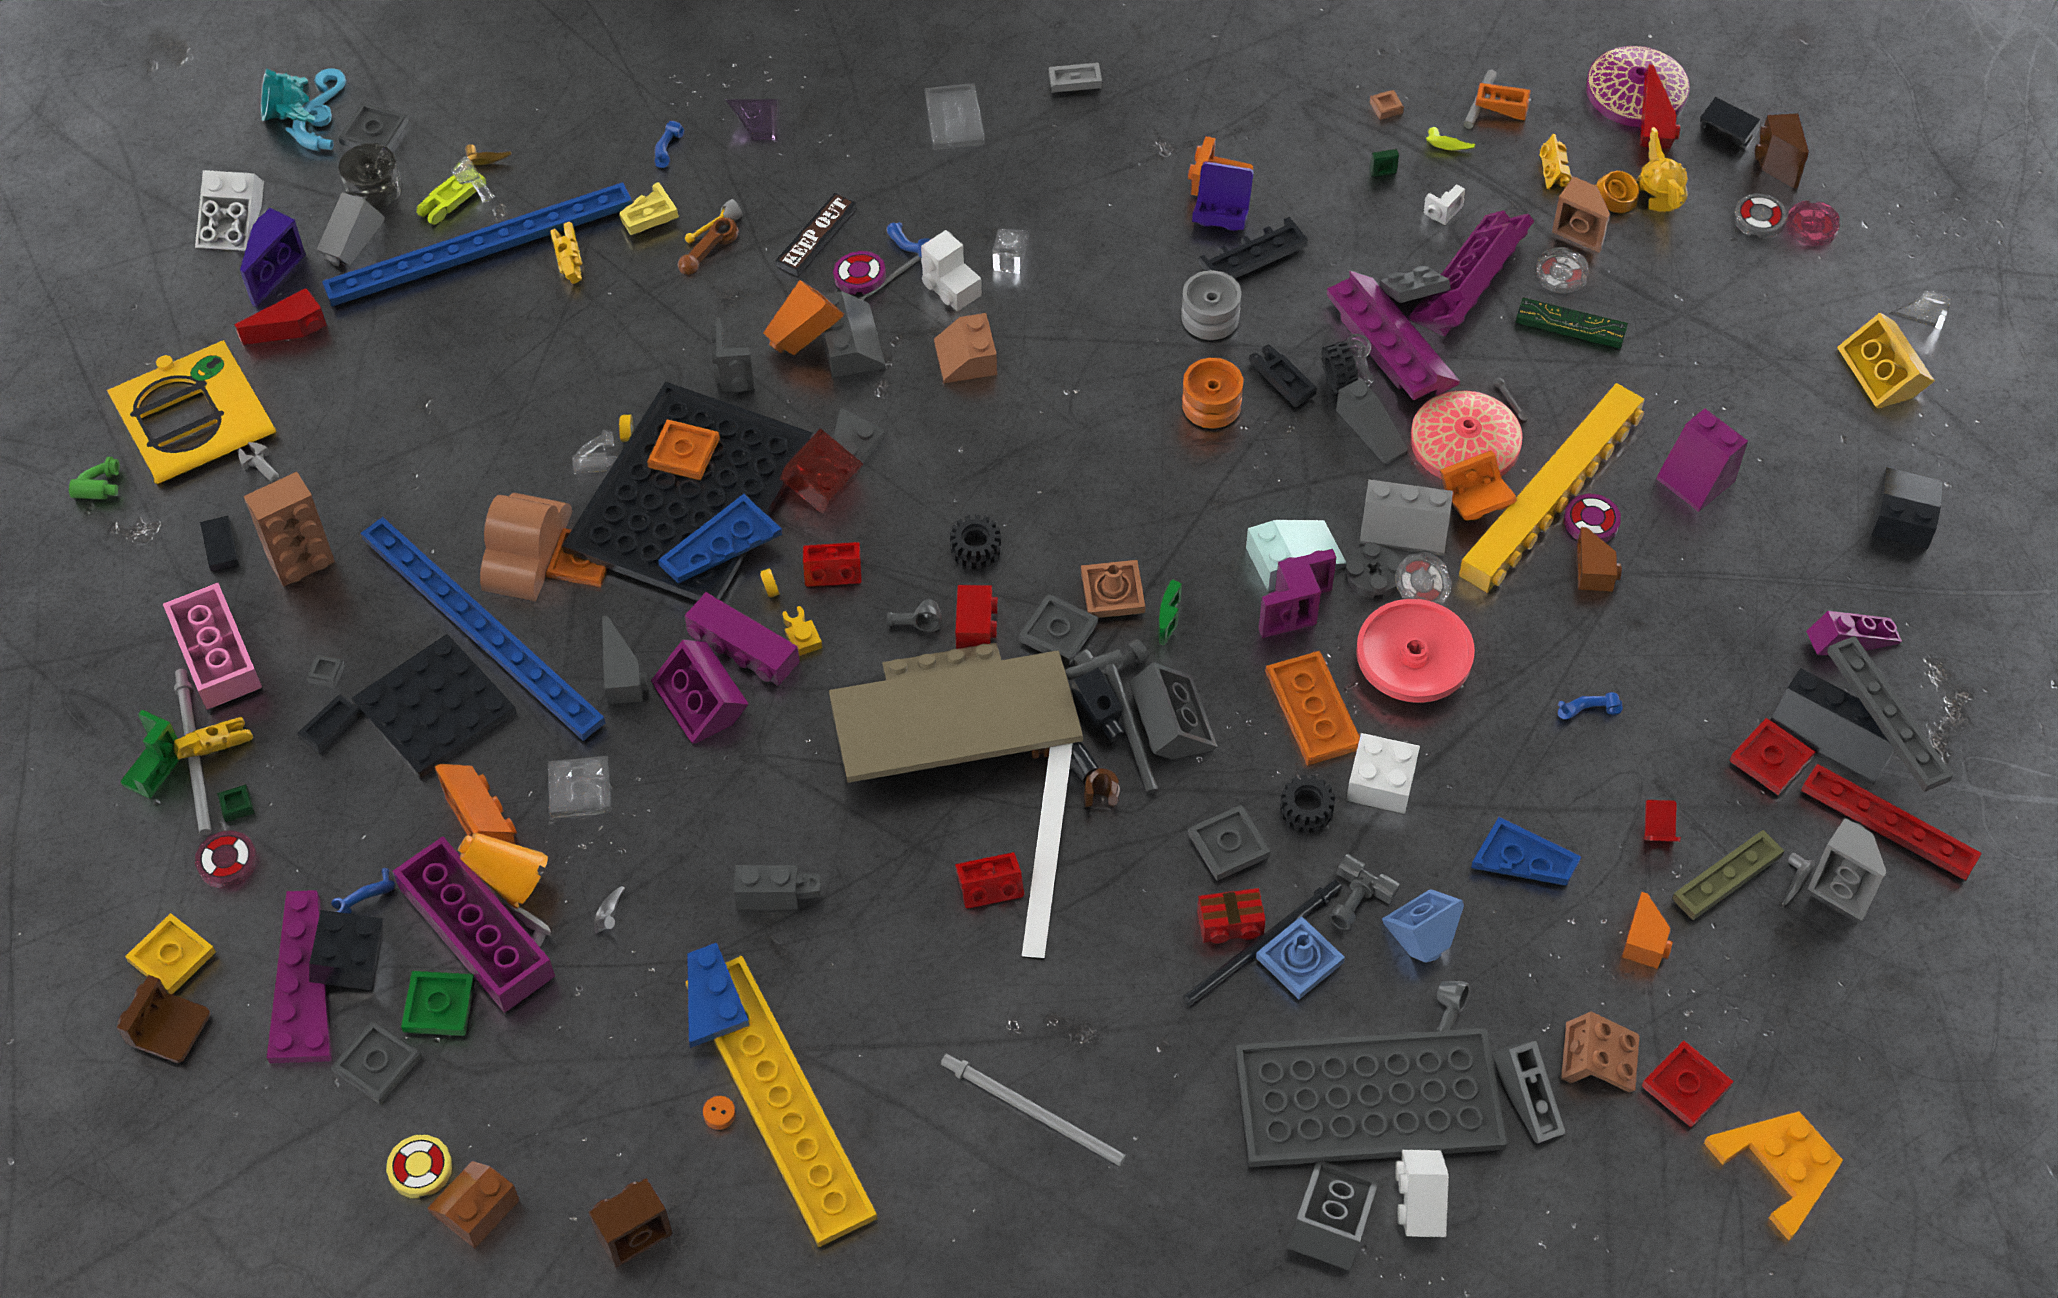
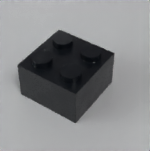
M320 910L309 962V982L372 990L383 936V918Z

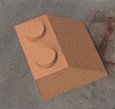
M1573 176L1559 196L1552 232L1600 253L1610 213L1598 187Z
M986 313L959 317L934 338L944 383L997 375V354Z

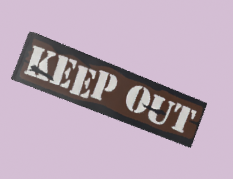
M834 193L775 260L776 266L798 277L857 209L856 202Z

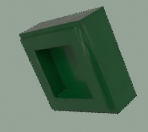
M1391 149L1373 152L1370 163L1371 176L1376 177L1397 173L1398 150Z
M246 784L217 793L225 822L255 814Z

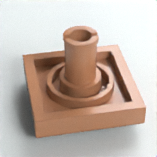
M1137 560L1081 566V577L1088 613L1098 618L1145 613V601Z

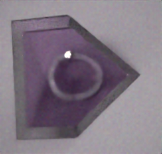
M779 98L725 99L752 136V140L778 139Z

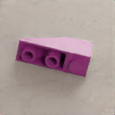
M1827 611L1806 631L1816 654L1829 656L1827 651L1830 645L1853 636L1858 639L1865 651L1902 642L1897 632V627L1891 618Z

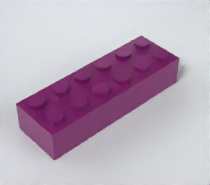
M444 836L392 871L401 892L468 971L474 974L475 979L504 1013L555 977L549 957L477 874L460 860V855Z

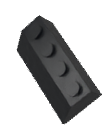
M1802 668L1799 669L1786 689L1770 721L1814 750L1818 756L1873 785L1895 752L1859 698Z

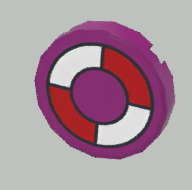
M867 251L852 252L841 257L835 263L833 269L835 285L841 291L856 295L855 292L871 293L877 290L886 278L884 261L879 255Z
M1588 493L1579 495L1572 499L1565 509V528L1576 540H1578L1581 527H1587L1606 543L1615 537L1621 524V514L1618 507L1610 499L1599 494Z

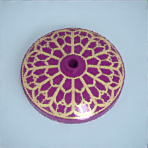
M1625 46L1605 52L1592 63L1587 76L1586 91L1592 105L1608 119L1627 126L1641 127L1644 75L1648 64L1655 66L1676 116L1681 113L1686 105L1690 90L1689 79L1682 66L1669 55L1648 47Z

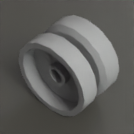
M1203 271L1191 276L1184 284L1182 292L1181 319L1187 331L1200 339L1207 340L1222 339L1232 334L1238 327L1240 319L1242 292L1239 283L1232 276L1220 271Z

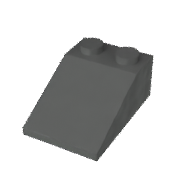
M1316 1161L1287 1248L1350 1270L1379 1181L1325 1161Z

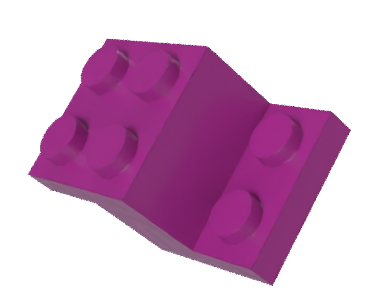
M1333 549L1318 550L1309 555L1297 558L1289 557L1278 562L1275 592L1262 596L1259 631L1262 638L1317 624L1321 593L1332 591L1337 559Z

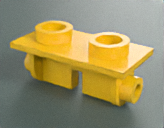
M1552 134L1540 149L1544 170L1543 175L1547 189H1550L1554 183L1560 184L1561 187H1566L1572 179L1570 168L1566 165L1568 163L1566 146L1556 140V134Z

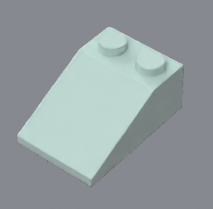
M1273 520L1248 528L1246 549L1268 592L1275 590L1278 562L1289 557L1297 558L1309 555L1314 551L1333 549L1337 557L1335 570L1344 568L1347 565L1324 520Z

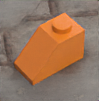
M1641 892L1622 958L1658 969L1661 959H1668L1673 941L1667 940L1671 928L1648 893Z

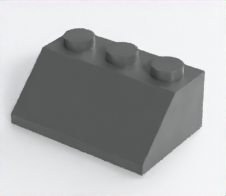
M843 291L822 294L844 313L839 321L822 333L832 378L886 368L870 304Z
M1153 662L1129 681L1133 692L1132 697L1138 706L1141 723L1146 729L1149 746L1154 754L1175 760L1212 751L1217 748L1192 675Z

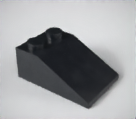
M1886 467L1872 535L1928 549L1937 530L1941 509L1942 481Z

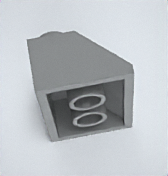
M1369 479L1359 544L1365 545L1373 542L1381 547L1444 556L1453 491Z
M1845 818L1828 842L1808 887V890L1861 921L1866 916L1886 874V869L1873 833L1867 831L1861 824L1854 823Z

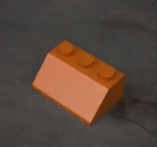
M450 764L435 766L444 796L467 835L472 837L474 833H479L515 844L513 836L517 834L516 828L510 818L504 820L501 815L504 809L497 796L491 798L488 791L491 788L483 774L478 776L473 766Z

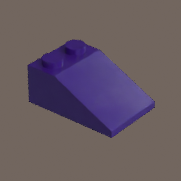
M269 208L262 216L258 217L253 224L240 268L247 293L254 307H257L306 255L295 219L272 208Z

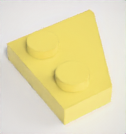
M659 182L652 186L653 192L647 197L639 196L632 205L627 206L619 213L621 221L630 235L679 218L677 208Z

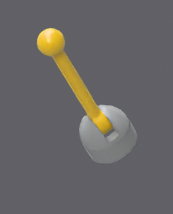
M733 199L727 201L721 207V215L696 232L686 234L685 241L693 243L696 237L710 229L719 218H730L734 222L743 217L739 205Z

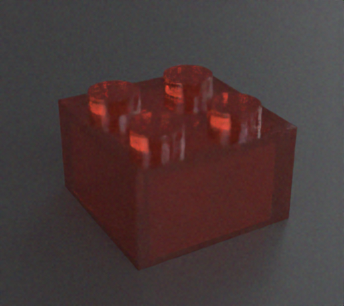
M820 428L786 464L780 479L823 514L856 479L863 463Z

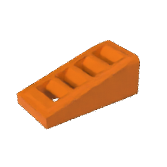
M1480 83L1475 105L1515 119L1526 120L1531 90ZM1486 93L1490 94V98H1485Z

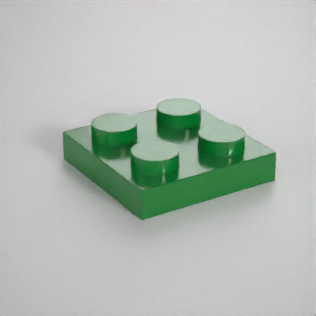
M412 971L401 1025L403 1033L466 1036L476 980L474 974Z

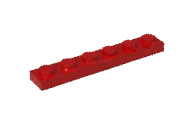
M1816 764L1801 789L1804 793L1965 881L1982 854L1819 764Z

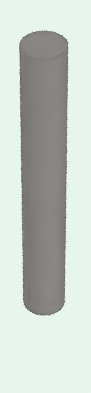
M1488 70L1482 83L1493 84L1497 76L1496 71ZM1476 97L1463 123L1467 129L1473 128L1482 107L1475 105Z

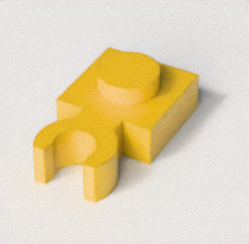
M801 606L797 607L798 616L795 618L789 617L788 613L783 611V622L788 627L785 629V635L788 641L798 646L799 656L822 648V641L812 620L805 622V614Z

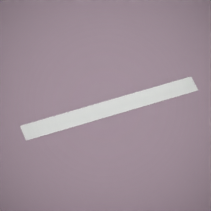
M1073 743L1050 747L1023 942V957H1045Z

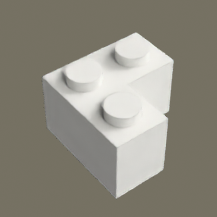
M947 230L921 246L922 281L928 289H933L946 305H950L958 312L982 296L981 278L964 263L963 245Z
M1402 1150V1161H1396L1395 1169L1396 1181H1399V1193H1404V1204H1398V1224L1404 1225L1406 1236L1446 1237L1449 1175L1441 1150Z

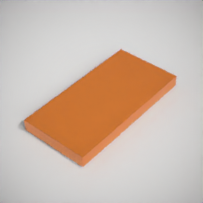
M1320 651L1266 666L1265 673L1307 766L1357 751L1360 736Z

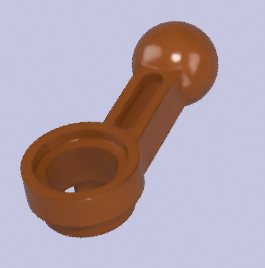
M723 217L717 219L710 227L709 232L693 250L679 259V271L686 275L695 273L699 268V263L718 243L727 245L734 242L739 233L736 223L730 218ZM721 226H731L727 233H718V229Z

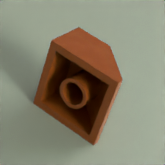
M471 1161L427 1210L473 1248H476L520 1199L515 1186L491 1166Z

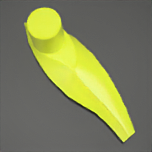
M1436 127L1430 128L1428 130L1429 136L1426 137L1432 146L1439 149L1453 151L1475 147V144L1439 135Z

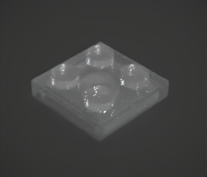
M608 756L548 762L549 813L551 819L611 813Z

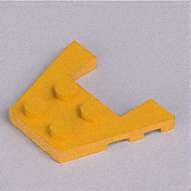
M1800 1111L1713 1134L1704 1141L1706 1147L1722 1165L1749 1148L1790 1194L1792 1199L1772 1212L1769 1217L1788 1241L1794 1237L1843 1162V1159Z

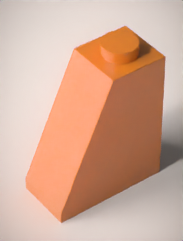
M799 280L763 334L771 340L769 345L778 352L783 353L786 350L795 355L839 321L844 313L819 291Z

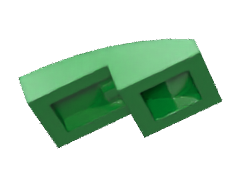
M1173 579L1164 593L1160 607L1158 637L1159 644L1165 646L1178 626L1179 609L1176 607L1181 601L1182 583Z

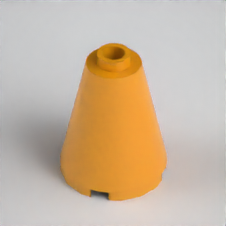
M474 833L472 837L466 835L458 848V851L462 853L460 860L510 906L516 909L519 908V903L523 904L537 885L541 877L537 871L539 866L541 865L545 868L548 861V856L542 852L479 833Z

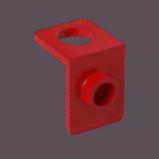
M1646 800L1644 840L1681 842V837H1676V801Z

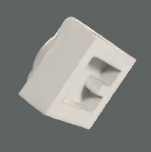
M1456 184L1450 192H1445L1441 199L1429 193L1425 197L1424 214L1446 225L1463 207L1465 188Z

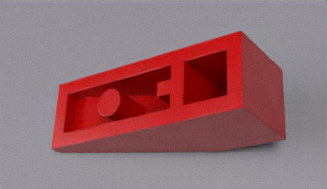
M1648 64L1644 75L1640 146L1649 147L1650 133H1652V128L1655 127L1658 131L1661 148L1671 149L1674 140L1679 139L1680 125L1676 124V113L1655 66Z
M307 288L234 324L242 345L302 338L327 325L322 308Z

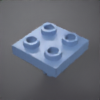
M1302 916L1261 948L1256 955V958L1299 1000L1341 966L1345 959Z

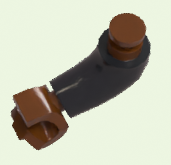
M1082 742L1073 743L1070 769L1085 785V807L1092 806L1094 794H1101L1108 798V805L1114 808L1120 796V787L1116 774L1108 769L1099 768ZM1050 747L1031 750L1033 759L1039 758L1041 754L1043 758L1049 757Z

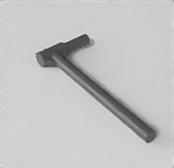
M1120 649L1094 657L1092 661L1065 669L1068 680L1081 677L1099 667L1104 676L1107 675L1111 688L1122 705L1121 718L1146 792L1151 794L1158 791L1118 672L1125 664Z

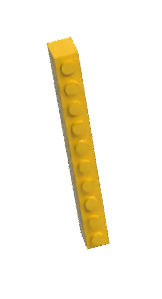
M1616 383L1516 497L1517 501L1507 507L1466 554L1461 562L1459 576L1486 593L1494 585L1499 586L1504 580L1509 567L1514 568L1519 563L1522 552L1526 548L1531 549L1540 531H1546L1554 519L1553 516L1557 512L1562 513L1571 495L1576 496L1581 491L1584 480L1595 475L1602 459L1607 460L1611 456L1617 442L1622 443L1629 433V428L1632 425H1638L1644 415V411H1642L1644 398Z

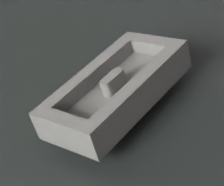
M1099 63L1049 67L1051 92L1102 88Z

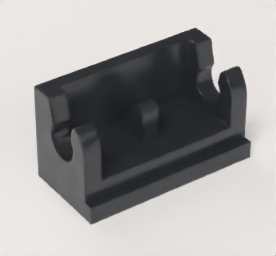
M1715 97L1701 115L1700 121L1702 123L1700 126L1706 128L1711 124L1740 139V142H1742L1741 147L1746 149L1758 135L1761 119Z

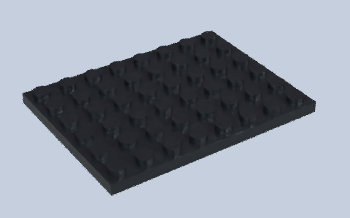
M665 381L563 543V552L589 560L597 565H603L608 569L697 601L705 592L720 600L748 551L680 583H677L659 566V559L743 494L769 516L812 444L814 434L799 427ZM667 419L719 432L720 439L701 481L648 468L647 461Z

